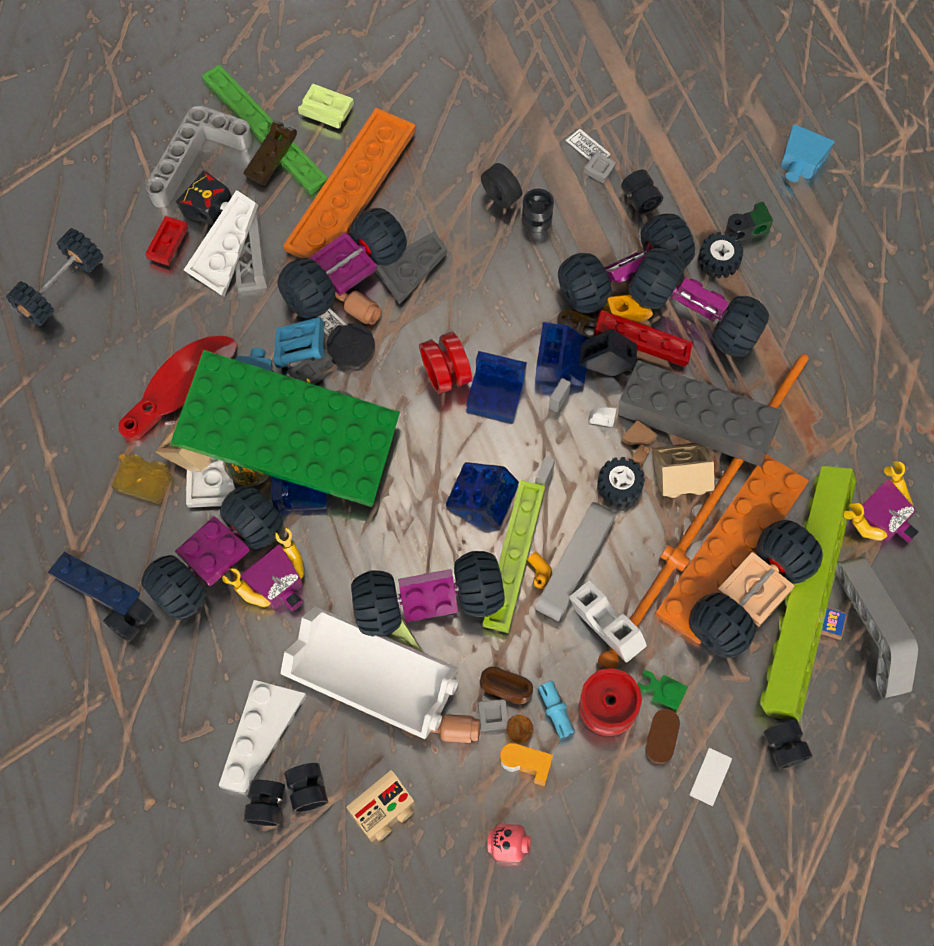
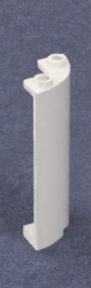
M314 606L302 617L298 640L284 652L280 674L423 739H426L431 730L436 731L442 720L440 714L449 695L455 693L459 684V680L455 679L458 672L457 667L386 636L374 635L375 637L364 635L359 631L356 623Z

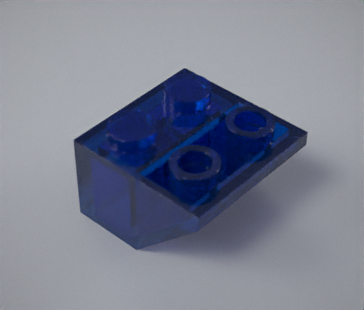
M543 322L535 379L559 383L563 378L571 382L572 385L584 386L587 368L579 365L581 343L588 339L568 325Z

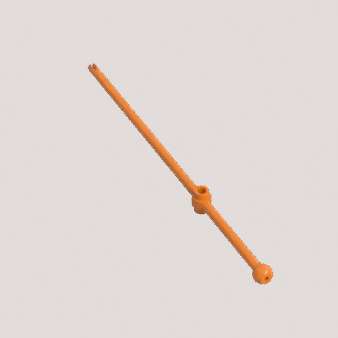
M807 354L800 355L768 406L778 409L809 360ZM736 457L733 458L714 487V491L711 492L678 545L674 548L668 544L660 555V558L666 561L665 565L629 619L636 626L641 622L673 570L677 568L682 572L689 563L690 558L684 555L687 548L744 460ZM612 648L609 651L602 652L598 658L599 667L602 669H617L619 655Z

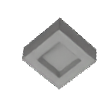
M596 151L585 167L584 173L604 184L614 170L616 162Z
M563 378L560 380L550 397L549 409L558 413L569 395L571 382Z
M545 456L536 476V484L544 485L546 488L554 471L555 459Z
M505 699L478 702L481 731L508 729Z

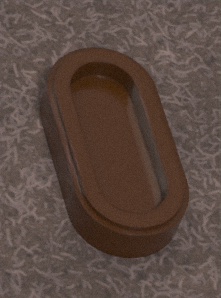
M488 667L481 674L480 686L487 693L516 704L527 703L532 697L533 685L525 677L498 667Z
M662 709L656 712L651 722L645 753L647 758L654 764L661 765L667 763L674 753L680 719L670 709Z

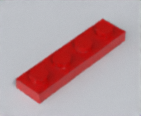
M603 310L600 311L593 335L597 336L605 331L614 329L636 343L638 351L686 367L689 363L693 342Z

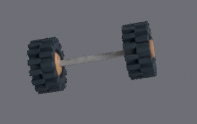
M70 228L57 241L59 250L62 251L63 255L67 256V262L37 292L33 287H29L27 283L20 281L6 295L8 302L12 304L13 308L17 309V312L24 315V318L29 319L30 322L35 323L37 326H42L54 313L52 305L46 301L45 297H42L44 292L72 262L79 269L91 273L103 260L104 256L101 250L96 248L97 245L92 243L88 237L86 238L82 232L79 233L78 230Z

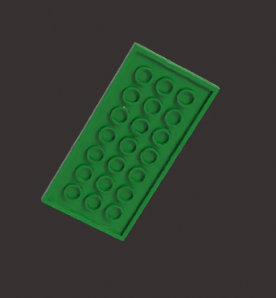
M203 350L175 428L171 445L372 507L400 412Z

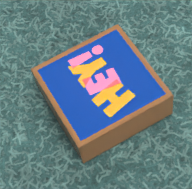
M827 607L821 634L841 640L848 613Z

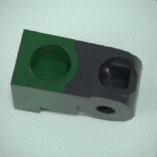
M764 201L755 204L751 212L744 213L743 215L733 214L728 218L725 232L729 233V237L734 235L736 241H741L770 232L773 219Z

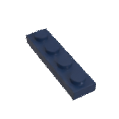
M66 552L62 553L48 571L53 578L123 616L140 595L135 588Z

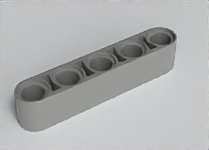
M595 502L591 503L541 594L535 610L558 622L561 620L571 601L569 596L579 587L615 519L616 512Z

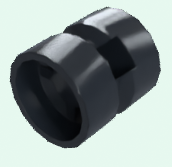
M644 169L631 173L621 183L622 190L640 215L655 210L664 198L659 189L653 185L654 182L647 170Z
M537 188L525 194L522 222L527 230L540 233L546 231L551 226L554 199L550 192Z
M137 598L124 616L112 610L103 622L117 635L130 643L139 632L138 626L145 625L154 612ZM126 615L131 618L129 622L124 621Z
M797 719L780 723L763 732L769 747L775 748L773 757L779 770L795 766L813 757L807 742L801 741L803 732ZM791 743L794 744V748L785 751L783 746Z
M319 763L302 764L285 771L287 788L293 790L290 800L294 813L314 810L329 803L325 786L320 785L323 777Z
M250 780L247 797L251 801L245 806L243 821L261 826H279L282 809L278 805L284 800L286 785L270 780ZM259 798L271 799L270 803L259 802Z

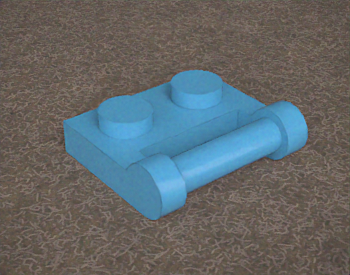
M321 317L276 328L273 360L277 368L286 367L288 363L313 357L315 359L324 357V322ZM312 345L311 348L285 354V351Z

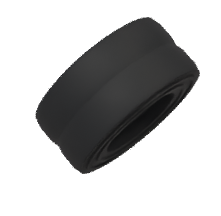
M495 163L482 173L481 183L483 188L498 206L507 208L522 196V189L517 178L505 165Z

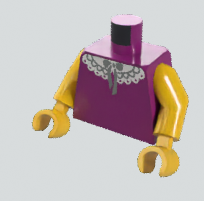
M893 461L895 470L892 466L884 468V473L887 476H892L891 481L887 479L863 505L860 503H850L849 506L852 508V511H844L843 516L852 521L860 535L864 538L888 542L897 533L909 543L919 532L907 522L916 510L913 507L911 496L902 476L905 472V466L902 462Z
M284 527L287 531L285 539H279L277 532H275V539L283 543V547L277 545L241 575L238 570L229 568L234 573L232 581H229L226 576H222L223 582L234 585V590L247 603L261 607L270 606L273 609L285 603L291 611L298 609L303 604L304 600L297 594V591L303 587L301 581L304 576L303 558L295 543L290 541L292 533L288 528Z

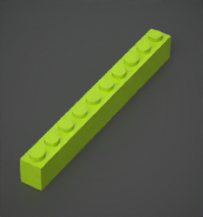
M821 466L820 475L815 476L814 489L816 491L814 498L811 497L809 500L808 510L810 515L809 519L805 520L803 527L819 542L823 557L816 574L804 582L793 584L794 589L785 598L786 613L780 618L779 630L781 633L779 640L774 642L773 655L775 657L773 665H769L767 670V681L769 682L767 690H763L760 704L768 717L784 720L797 719L799 723L801 722L848 521L843 514L844 511H849L851 508L849 504L852 503L857 483L854 471L851 468Z

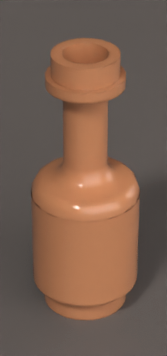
M353 291L350 294L345 292L341 296L335 292V297L344 302L346 313L365 324L369 323L372 325L379 319L382 309L378 306L377 302L358 291Z
M444 714L436 731L431 730V733H439L441 740L444 742L472 743V741H479L480 719L473 718V715Z

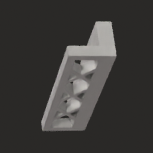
M255 195L246 196L256 202ZM258 207L248 232L250 239L244 244L235 267L238 292L267 288ZM245 252L252 255V260L247 265L240 261ZM248 272L254 275L255 282L242 284V278Z

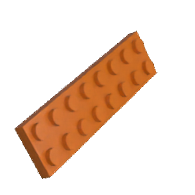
M375 108L284 243V251L301 259H309V257L345 232L349 234L353 221L364 211L414 135L416 125L379 108Z
M766 454L762 467L756 466L664 599L655 616L700 645L701 641L694 635L689 626L690 612L695 603L706 595L717 593L718 588L752 552L757 555L756 546L763 530L774 522L784 520L809 480Z

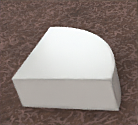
M605 407L591 411L588 422L613 427L616 408Z

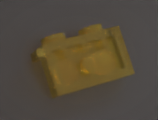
M120 454L118 459L121 462V466L114 479L112 488L115 491L161 504L172 480V475L167 466L159 461H153L152 463L144 461L142 457L135 454H129V456Z

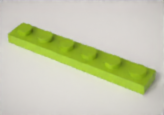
M520 480L498 563L503 581L505 603L499 611L484 617L483 627L509 633L545 491L544 485Z

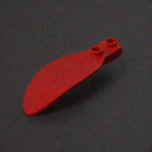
M209 336L194 341L175 352L154 374L144 392L143 398L120 420L118 425L120 434L129 441H136L143 437L163 415L184 406L203 350L232 359L237 350L235 340L228 336ZM147 406H153L150 411H145ZM130 423H134L133 428L127 429Z

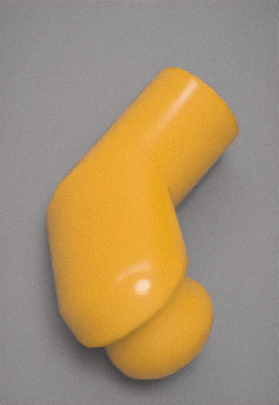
M535 551L527 560L536 569L533 579L534 586L543 590L551 578L552 568Z

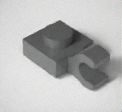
M326 351L323 358L315 359L314 361L309 358L301 361L289 370V374L292 378L304 382L308 378L310 384L315 385L324 378L322 371L329 370L334 366V363L331 361L332 357Z

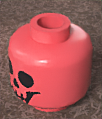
M499 823L494 830L489 832L488 852L492 853L497 861L520 862L524 854L530 852L531 837L526 835L522 825Z

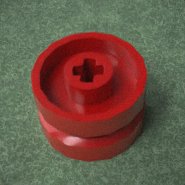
M453 331L439 337V345L433 339L419 344L425 370L433 388L439 395L452 390L453 382L459 387L472 382V372L467 355L459 338Z
M614 668L601 669L590 675L583 685L578 703L579 715L585 726L595 734L606 737L618 736L627 731L636 720L642 703L641 691L634 678L626 672ZM606 700H609V703L614 702V704L609 705L606 703Z

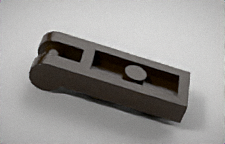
M275 120L271 124L270 132L243 174L265 187L295 140L297 130L290 126L285 127L282 122ZM280 135L283 136L281 141L278 140Z

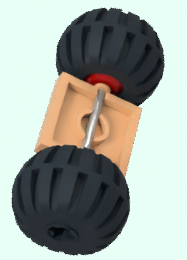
M780 520L766 527L757 542V555L752 552L718 588L717 593L706 595L695 603L690 612L689 626L694 635L710 651L724 658H732L743 653L750 647L754 639L755 624L759 627L794 589L793 584L804 582L816 574L822 562V548L815 537L798 523L790 520Z

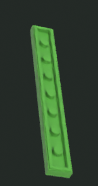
M220 64L201 75L205 84L237 118L248 122L251 132L263 143L270 132L271 124L274 122L272 118ZM280 135L278 140L281 141L283 136ZM293 142L280 163L312 195L323 187L328 177Z

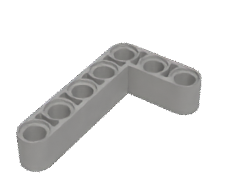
M200 105L190 108L146 183V190L151 203L155 207L162 208L171 202L206 139L238 150L250 148L253 144V139L248 122Z
M865 557L837 562L836 574L838 580L880 649L876 672V685L880 695L883 698L911 692L918 657V645L913 633Z

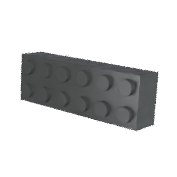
M639 360L619 400L618 412L619 416L633 421L638 420L644 425L762 467L782 414V410Z

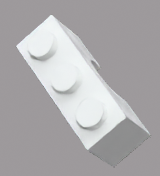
M590 580L569 596L580 617L626 663L647 646L641 630L624 614L619 616L608 602L606 596Z

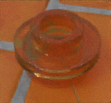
M523 715L512 716L507 722V733L514 742H525L533 733V724L529 718Z

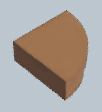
M637 420L622 436L621 441L632 446L633 444L647 445L657 438V434Z
M641 444L633 455V464L638 463L641 469L650 452V448Z

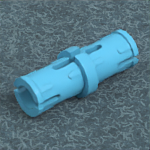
M554 681L544 683L543 686L540 685L538 690L547 707L545 712L547 716L551 717L559 735L558 737L561 739L576 731L565 710L567 709L566 703H562Z

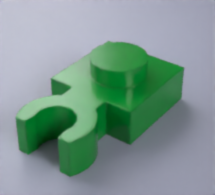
M644 670L642 676L649 680V685L638 683L640 691L642 693H653L652 702L676 713L688 686L666 675H663L661 680L658 681L652 672Z

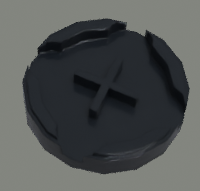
M348 323V325L336 327L329 334L326 342L327 353L332 357L331 361L339 368L347 370L359 369L367 365L375 353V340L371 331L365 326L356 323Z

